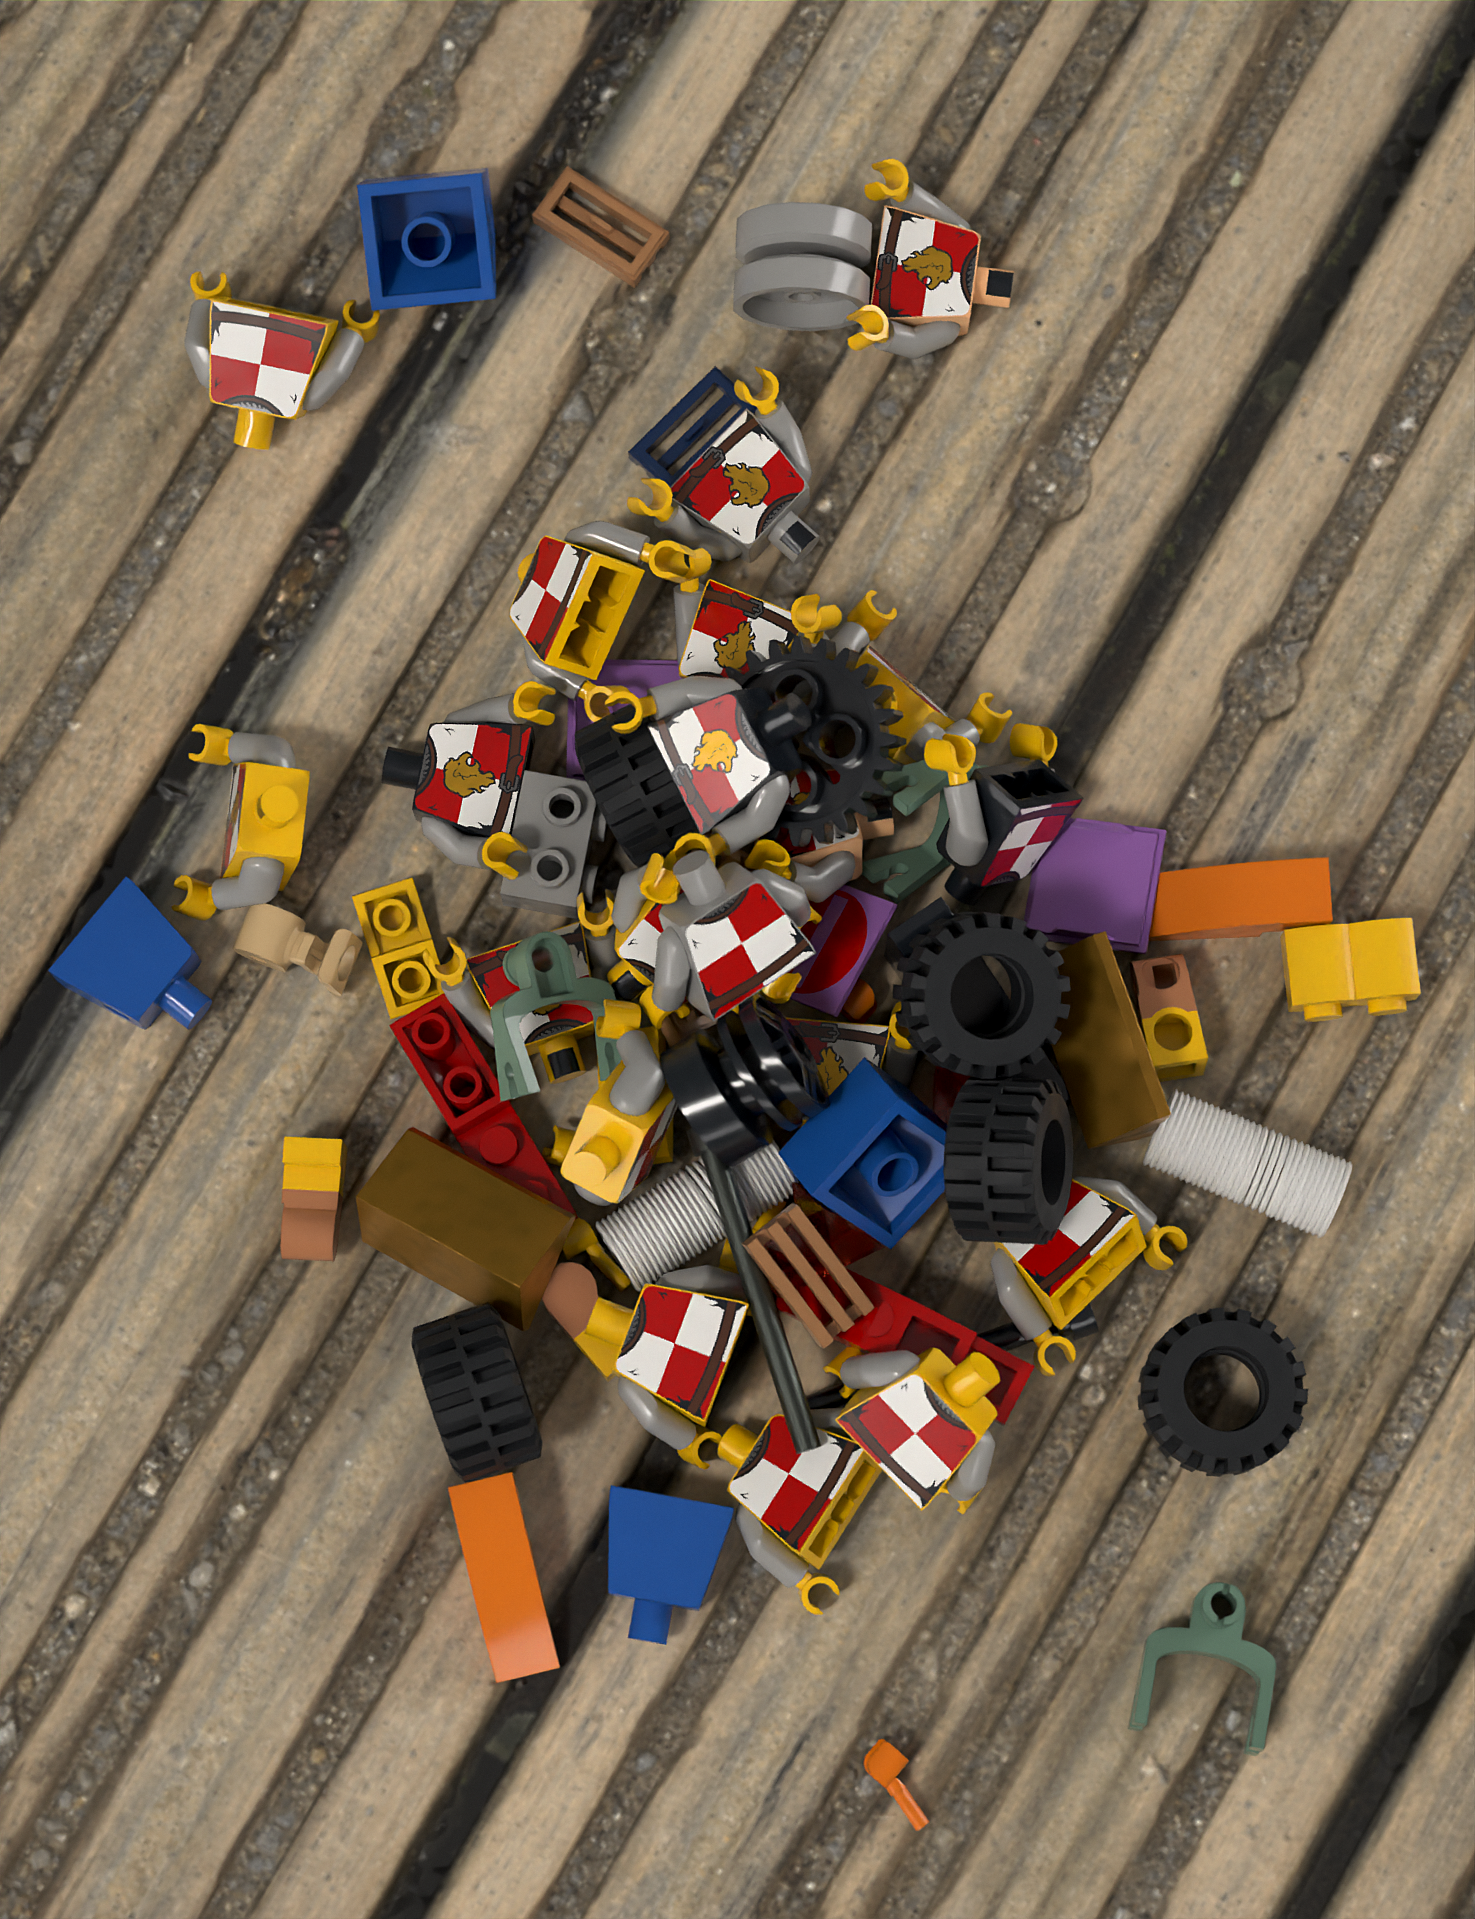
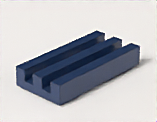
M715 366L628 451V458L636 466L640 465L646 471V475L649 478L661 479L671 487L746 408L755 416L757 407L742 401L734 391L735 384ZM718 387L724 395L656 461L650 454ZM736 404L740 410L672 476L668 470Z

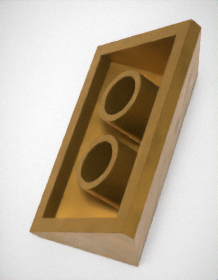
M1106 931L1058 951L1064 961L1062 965L1057 967L1059 975L1069 976L1071 991L1061 992V1003L1070 1005L1068 1019L1058 1017L1054 1028L1062 1032L1055 1045L1051 1044L1088 1149L1151 1136L1158 1129L1159 1125L1165 1122L1171 1115Z
M415 1127L406 1130L356 1195L362 1242L477 1306L489 1302L499 1312L503 1321L523 1332L530 1328L576 1217Z

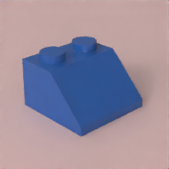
M488 168L365 179L357 185L372 311L496 299L495 227Z
M864 1057L829 1096L830 1106L813 1118L810 1117L778 1154L812 1197L892 1249L945 1191L944 1147L948 1125L907 1087Z

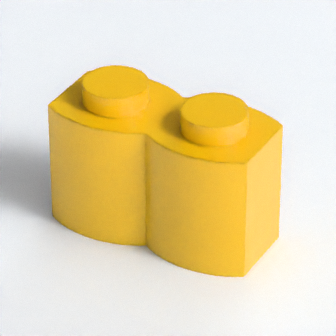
M1391 918L1350 924L1286 929L1280 936L1288 1012L1304 1011V1020L1307 1022L1342 1018V1007L1367 1005L1368 1015L1371 1016L1402 1013L1407 1011L1406 1001L1416 1000L1421 994L1412 918Z

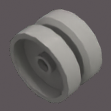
M787 202L767 204L747 210L737 218L736 258L744 266L734 272L733 311L744 320L761 326L783 330L821 331L840 329L858 324L856 321L847 320V315L865 305H869L870 277L861 269L869 264L871 259L872 223L862 214L843 207L821 203Z

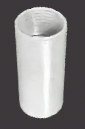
M1175 1089L1171 1092L1167 1100L1171 1115L1153 1133L1143 1159L1144 1166L1149 1164L1150 1168L1155 1167L1156 1171L1161 1169L1162 1173L1167 1172L1168 1176L1173 1174L1174 1178L1179 1177L1180 1181L1185 1179L1186 1183L1191 1182L1192 1186L1197 1184L1198 1188L1203 1187L1204 1191L1209 1189V1192H1215L1216 1196L1221 1194V1197H1227L1228 1201L1233 1199V1202L1238 1205L1244 1201L1245 1208L1251 1204L1252 1211L1258 1207L1259 1214L1265 1211L1266 1217H1275L1276 1221L1281 1219L1282 1223L1287 1222L1288 1226L1293 1224V1227H1299L1300 1231L1305 1229V1232H1311L1312 1236L1317 1234V1237L1321 1238L1325 1235L1352 1171L1351 1161L1346 1163L1345 1159L1340 1160L1339 1156L1334 1158L1333 1154L1328 1155L1327 1151L1322 1153L1321 1149L1316 1150L1315 1146L1310 1148L1309 1144L1304 1145L1303 1141L1297 1144L1296 1138L1290 1140L1288 1135L1283 1137L1281 1132L1276 1134L1274 1129L1268 1132L1267 1126L1262 1128L1261 1124L1256 1125L1255 1121L1250 1123L1249 1119L1244 1120L1243 1116L1238 1118L1237 1114L1232 1115L1231 1111L1226 1113L1225 1109L1220 1110L1219 1106L1214 1108L1213 1104L1208 1105L1207 1101L1202 1103V1100H1196L1195 1096L1190 1098V1095H1184L1183 1091L1178 1093V1090Z
M774 1140L773 1143L733 1168L749 1221L756 1220V1216H761L762 1212L767 1213V1209H772L773 1205L778 1206V1202L783 1203L784 1198L789 1199V1195L794 1196L795 1192L800 1191L798 1179L778 1154L780 1149ZM699 1157L698 1162L692 1161V1166L686 1165L685 1171L679 1169L678 1174L673 1173L672 1177H668L667 1181L662 1180V1183L657 1184L656 1188L651 1187V1191L646 1190L645 1195L640 1194V1198L635 1197L634 1202L629 1201V1205L624 1204L623 1208H618V1212L613 1211L612 1215H607V1219L602 1218L601 1222H596V1228L621 1270L629 1277L631 1285L637 1292L642 1291L644 1284H653V1281L657 1282L658 1278L664 1273L674 1271L675 1267L680 1268V1264L685 1265V1262L690 1261L691 1257L696 1258V1255L701 1254L702 1250L707 1251V1247H712L713 1243L718 1244V1240L723 1241L724 1237L727 1238L714 1195L710 1191L711 1185L702 1157Z

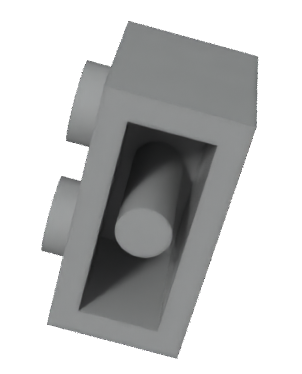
M524 770L512 836L526 845L528 851L524 853L521 850L512 852L507 858L506 864L517 870L519 874L514 880L503 877L500 891L503 906L578 919L576 905L578 895L583 892L584 902L593 903L599 866L589 864L593 840L605 841L608 824L596 803L587 781Z

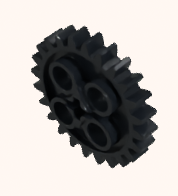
M795 636L790 653L784 642L773 639L769 641L768 660L761 653L748 650L745 653L750 670L744 672L728 666L725 669L727 676L740 684L742 689L762 687L768 693L772 703H775L789 693H793V690L800 682L807 680L812 689L811 702L807 706L811 714L812 724L803 730L807 733L802 740L812 752L830 764L839 773L840 781L837 784L832 783V779L816 758L798 753L802 760L801 772L805 771L810 777V794L805 801L796 804L791 797L790 791L774 828L766 833L767 839L782 845L789 834L793 846L808 848L811 833L813 832L819 843L833 844L834 824L843 833L853 835L857 832L853 816L855 812L871 818H875L878 815L869 799L872 794L892 796V789L881 779L884 772H901L903 766L897 761L888 758L889 749L898 748L906 744L905 738L890 734L888 727L904 717L903 712L883 708L882 704L895 691L891 686L884 684L870 686L875 680L879 669L868 663L855 669L859 656L857 651L845 647L836 656L835 642L823 638L819 640L813 651L809 638ZM846 725H851L856 736L855 746L851 753L840 758L835 751V737L840 729ZM794 736L791 740L796 750H798L800 743ZM794 778L789 782L790 789H791V784H792V781L794 780Z

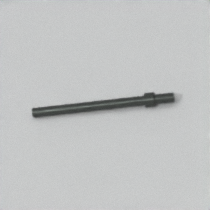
M693 1128L686 1132L694 1157H702L796 1454L819 1448L821 1443L768 1278L742 1245L745 1240L753 1235V1231L733 1168L717 1158Z

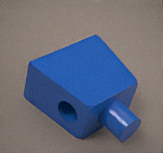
M128 877L122 880L48 970L65 988L144 1030L152 1025L163 1010L186 1029L190 1030L203 1018L212 1004V999L188 981L201 964V959Z
M611 1486L609 1494L608 1593L612 1596L634 1600L628 1638L666 1645L673 1607L700 1611L733 1520L734 1508Z

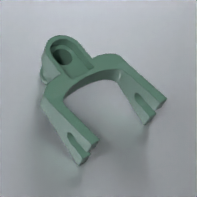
M925 760L903 765L901 772H884L881 780L892 791H898L899 788L906 785L911 786L906 787L893 796V806L906 817L940 792L938 814L931 835L919 847L862 862V875L873 884L880 880L888 879L895 873H902V875H897L884 883L883 893L896 904L951 864L938 853L936 845L949 819L943 789L944 786L949 785L948 773L929 768ZM974 763L972 768L967 772L968 780L975 769L989 766H978Z
M541 932L526 937L516 947L509 949L503 959L505 976L512 984L519 986L520 991L513 992L499 999L493 1005L490 1012L501 1102L541 1092L520 1032V1022L528 1013L542 1006L575 1004L591 1011L594 1019L600 1081L606 1080L622 1060L616 1048L618 1040L598 1037L596 1033L597 1018L599 1016L604 1017L605 1015L604 998L616 1000L612 986L606 981L597 978H577L570 948L566 941L558 934Z
M1222 1582L1211 1583L1199 1591L1192 1602L1187 1628H1161L1148 1636L1144 1643L1128 1729L1141 1732L1143 1727L1147 1725L1157 1661L1162 1657L1175 1654L1201 1655L1233 1664L1246 1671L1255 1680L1256 1691L1243 1754L1257 1756L1259 1752L1264 1750L1276 1661L1264 1648L1241 1640L1246 1605L1242 1592L1236 1586ZM1220 1597L1228 1601L1231 1606V1615L1218 1619V1615L1211 1608V1599Z

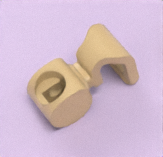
M266 903L249 907L233 945V951L254 962L281 972H287L291 964H297L304 970L317 975L320 983L330 993L342 996L363 945V942L354 933L346 929H338L334 932L330 944L323 942L317 935L305 933V921L291 912Z

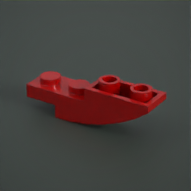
M445 994L439 995L390 1024V1028L464 1154L570 1212L577 1219L578 1216L510 1101L501 1102L498 1080Z
M803 1249L802 1255L844 1309L850 1304V1301L817 1257ZM793 1268L788 1280L822 1325H824L831 1319V1316ZM846 1268L875 1308L865 1316L860 1315L853 1321L854 1325L846 1332H839L833 1337L834 1340L847 1347H855L864 1354L907 1350L917 1356L934 1347L940 1349L956 1367L973 1352L981 1353L994 1364L999 1373V1383L984 1396L996 1408L998 1415L994 1421L1002 1426L1005 1425L1035 1367L1034 1365L978 1337V1333ZM779 1294L776 1300L777 1309L799 1321Z

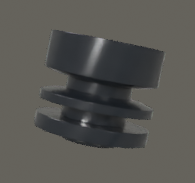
M758 992L739 1004V1014L730 1010L717 1019V1027L724 1047L711 1034L700 1028L660 1054L661 1068L666 1082L684 1116L708 1149L723 1163L732 1168L773 1143L772 1128L767 1114L780 1127L790 1132L803 1124L802 1113L813 1118L830 1106L828 1091L809 1047L783 1014L766 997Z

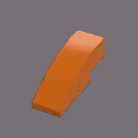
M1329 857L1246 862L1159 873L1149 941L1260 937L1262 932H1281L1292 928L1331 924L1333 916Z
M509 1472L448 1487L464 1559L496 1683L560 1668L514 1474Z

